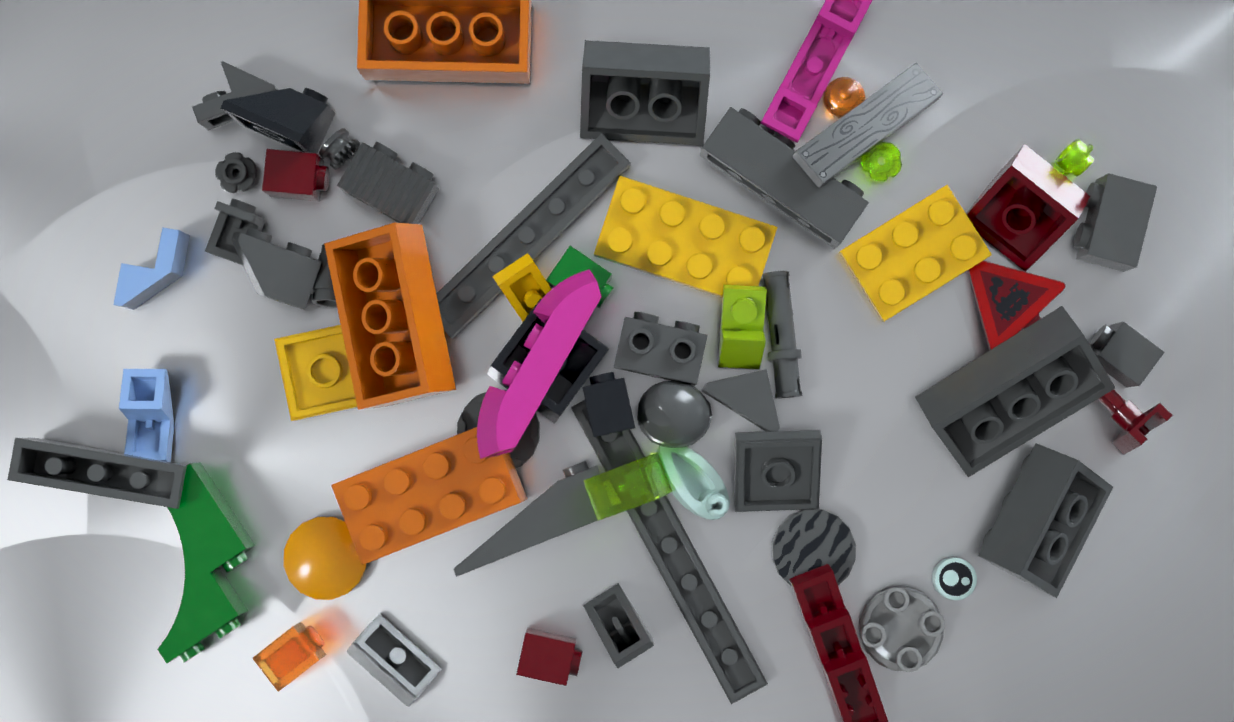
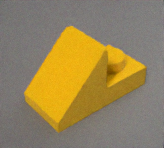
M528 253L492 276L522 322L540 298L542 299L551 290V287Z

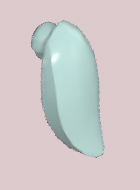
M659 445L657 448L659 467L674 497L686 509L704 519L715 520L723 517L729 509L730 500L721 477L712 465L687 446L683 448H668Z

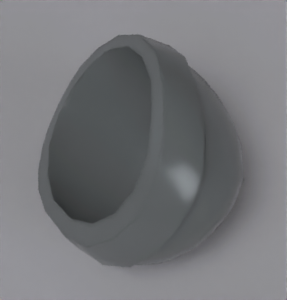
M678 381L659 382L652 385L642 395L638 403L637 420L641 431L651 442L662 447L683 448L693 445L706 434L710 427L712 419L710 402L696 387Z

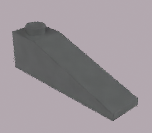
M15 438L7 480L178 509L187 466L39 438Z
M584 461L564 469L565 478L553 484L453 569L456 577L615 514V509L598 466L589 468L587 462Z

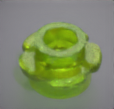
M1078 138L1059 154L1055 164L1062 169L1061 173L1064 176L1072 173L1077 177L1093 163L1094 158L1090 153L1094 147L1092 144L1086 145Z
M881 142L861 157L862 169L870 174L871 179L879 182L886 181L888 177H895L900 172L902 167L901 153L894 144ZM878 158H884L885 164L880 165Z

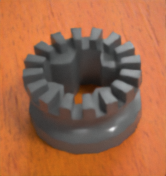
M345 128L335 132L319 151V156L322 159L329 158L331 160L330 166L335 170L345 165L346 161L344 159L349 161L348 155L354 156V152L360 147V142L357 139L350 140L348 138L349 132Z

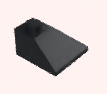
M287 88L227 99L221 105V109L239 125L300 152L316 154L336 114L326 104L328 100L326 96L309 88H305L303 93Z

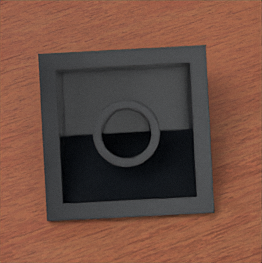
M541 298L488 370L487 375L506 389L509 387L503 384L502 381L514 361L523 364L530 349L523 345L535 324L537 323L542 327L545 326V323L533 313L538 303L542 300ZM582 330L537 411L555 424L609 348L585 330Z

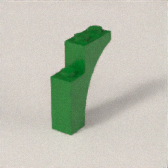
M189 463L186 465L180 506L178 509L167 507L175 522L182 544L185 580L183 596L174 624L167 637L157 649L166 664L179 657L183 663L189 661L206 649L202 643L213 634H216L221 639L241 626L237 618L248 611L221 569L224 568L226 573H229L249 559L245 553L253 548L255 544L201 463Z

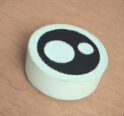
M948 557L941 560L935 566L932 573V582L935 590L943 597L950 600H962L974 591L977 584V575L973 566L966 560Z

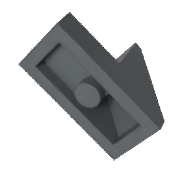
M221 61L231 92L217 91L210 93L202 98L203 103L192 106L197 122L207 130H211L235 121L221 109L224 100L276 91L278 89L275 85Z

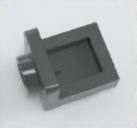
M233 198L230 205L217 201L214 209L219 211V215L205 252L243 266L231 241L233 233L240 232L246 234L248 227L262 231L265 220L255 215L256 207Z

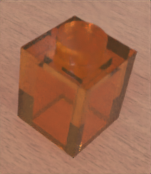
M299 622L252 659L279 692L327 654L322 649L325 643L320 634L311 625L305 627L302 622Z

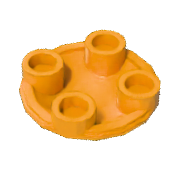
M316 517L303 522L290 534L284 548L283 566L289 581L300 593L315 600H333L346 595L363 579L366 564L362 565L345 521L336 517Z

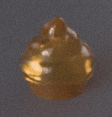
M840 77L828 84L824 91L823 102L826 110L832 116L840 119L865 101L866 96L863 87L858 81L849 77Z

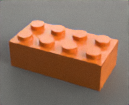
M359 0L357 69L364 80L530 84L532 1Z
M394 222L324 243L358 410L387 407L456 390L422 224Z
M477 427L331 485L362 565L527 500L510 453L480 459Z

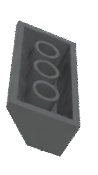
M1061 306L915 398L933 430L967 477H970L1115 389V386L1084 334L1064 307Z

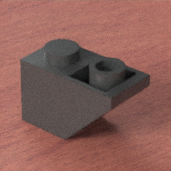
M249 227L246 234L234 232L231 241L256 293L305 310L321 265V261L310 258L312 250L288 242L286 249L270 243L272 235Z

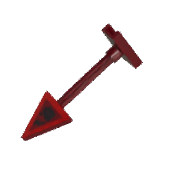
M982 261L970 268L968 273L989 350H992L1019 333L1022 329L1040 320L1039 313L1065 289V283L987 261ZM1114 389L1097 399L1112 413L1110 417L1123 429L1112 442L1123 455L1141 446L1148 440L1145 437L1146 434L1173 416L1161 403L1143 413L1132 401H1125Z

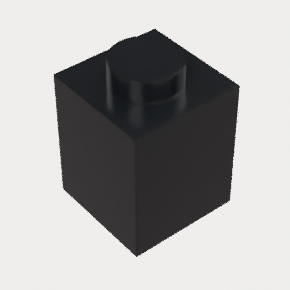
M614 372L589 377L591 385L582 388L593 437L634 429L635 424L625 379H615Z

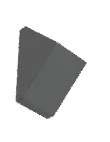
M767 369L708 382L701 390L765 432L778 431L780 429Z
M619 583L583 605L617 668H620L654 646L651 634Z

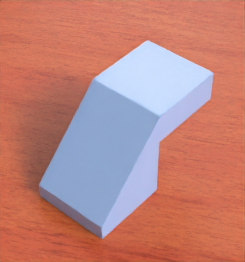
M162 227L155 269L121 263L113 305L135 310L183 276L190 235L180 230Z
M123 369L119 410L128 419L124 454L171 463L174 417L168 371L166 369Z

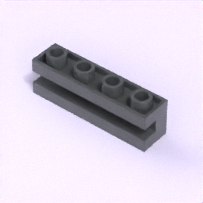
M730 107L702 146L700 156L834 249L838 247L869 204L867 200L862 198L864 192L848 180L844 179L842 182H839L835 178L819 189L792 157L796 151L793 150L795 144L790 139L778 132L771 135L759 126L761 121L746 109L741 108L738 112Z

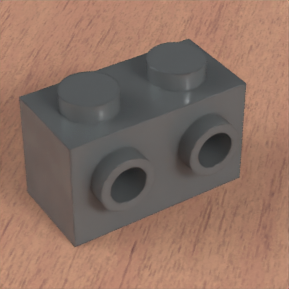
M634 312L633 318H624L614 363L615 369L669 381L683 382L692 386L697 385L708 336L699 333V325L683 321H675L674 327L658 324V316L642 312Z

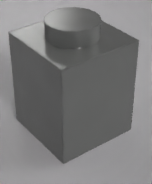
M1125 322L1111 324L1110 326L1104 325L1090 341V345L1094 347L1093 351L1106 373L1125 387L1140 386L1165 353Z

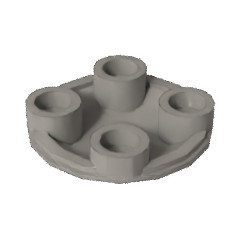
M892 587L878 593L866 605L860 619V638L866 652L879 665L893 671L913 672L926 665L938 653L944 638L945 620L940 614L937 605L926 594L910 587Z

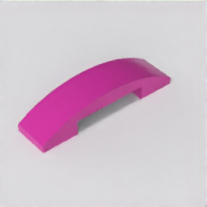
M825 0L760 124L798 143L873 0Z

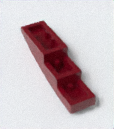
M826 564L790 578L789 580L842 722H888L867 657L861 649L851 616L844 605L830 565Z

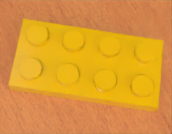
M619 175L594 256L723 298V284L759 286L778 227Z

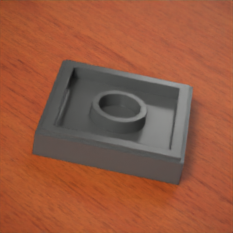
M821 431L735 433V512L819 509L822 453Z

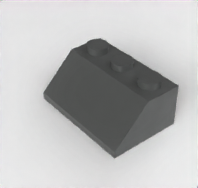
M585 40L582 64L580 138L596 139L602 133L608 140L703 145L710 81V47Z
M1036 443L1031 454L1024 459L1021 473L1012 491L1005 496L1002 510L993 528L985 535L983 547L978 556L1057 598L1113 486L1079 460Z

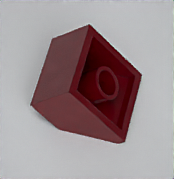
M1024 144L994 177L966 212V215L982 238L1026 272L1079 219L1090 195Z

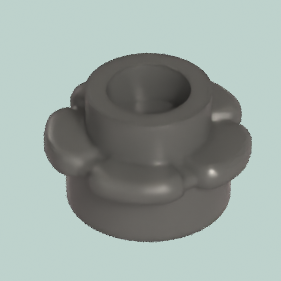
M239 152L227 154L225 160L220 161L216 166V178L221 181L220 186L226 192H245L255 183L257 168L254 161L249 157H243V154ZM238 169L240 171V174L234 177L232 175L233 170Z

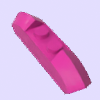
M590 269L563 280L542 298L533 313L545 323V326L542 327L537 323L535 324L523 345L530 349L523 364L514 361L502 381L503 384L509 387L508 390L504 391L489 386L482 401L477 424V443L480 459L511 453L517 446L602 297L597 280Z

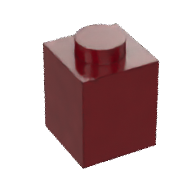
M266 149L263 192L270 197L320 202L321 191H327L329 167L324 166V160L318 154Z
M527 628L516 675L567 686L568 676L578 675L583 651L575 650L576 638Z

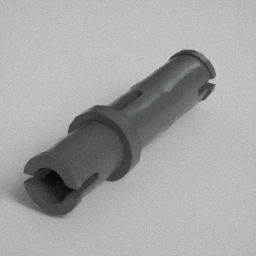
M789 271L764 273L762 276L767 290V318L771 342L768 362H773L775 399L803 396L798 368V359L802 358L801 349H796L789 283L790 274Z

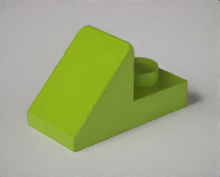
M723 284L718 367L760 369L766 342L763 332L766 287Z

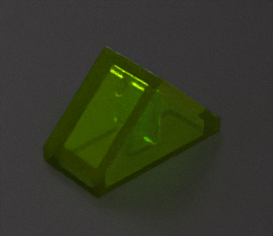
M658 452L583 480L598 521L652 502L672 492Z

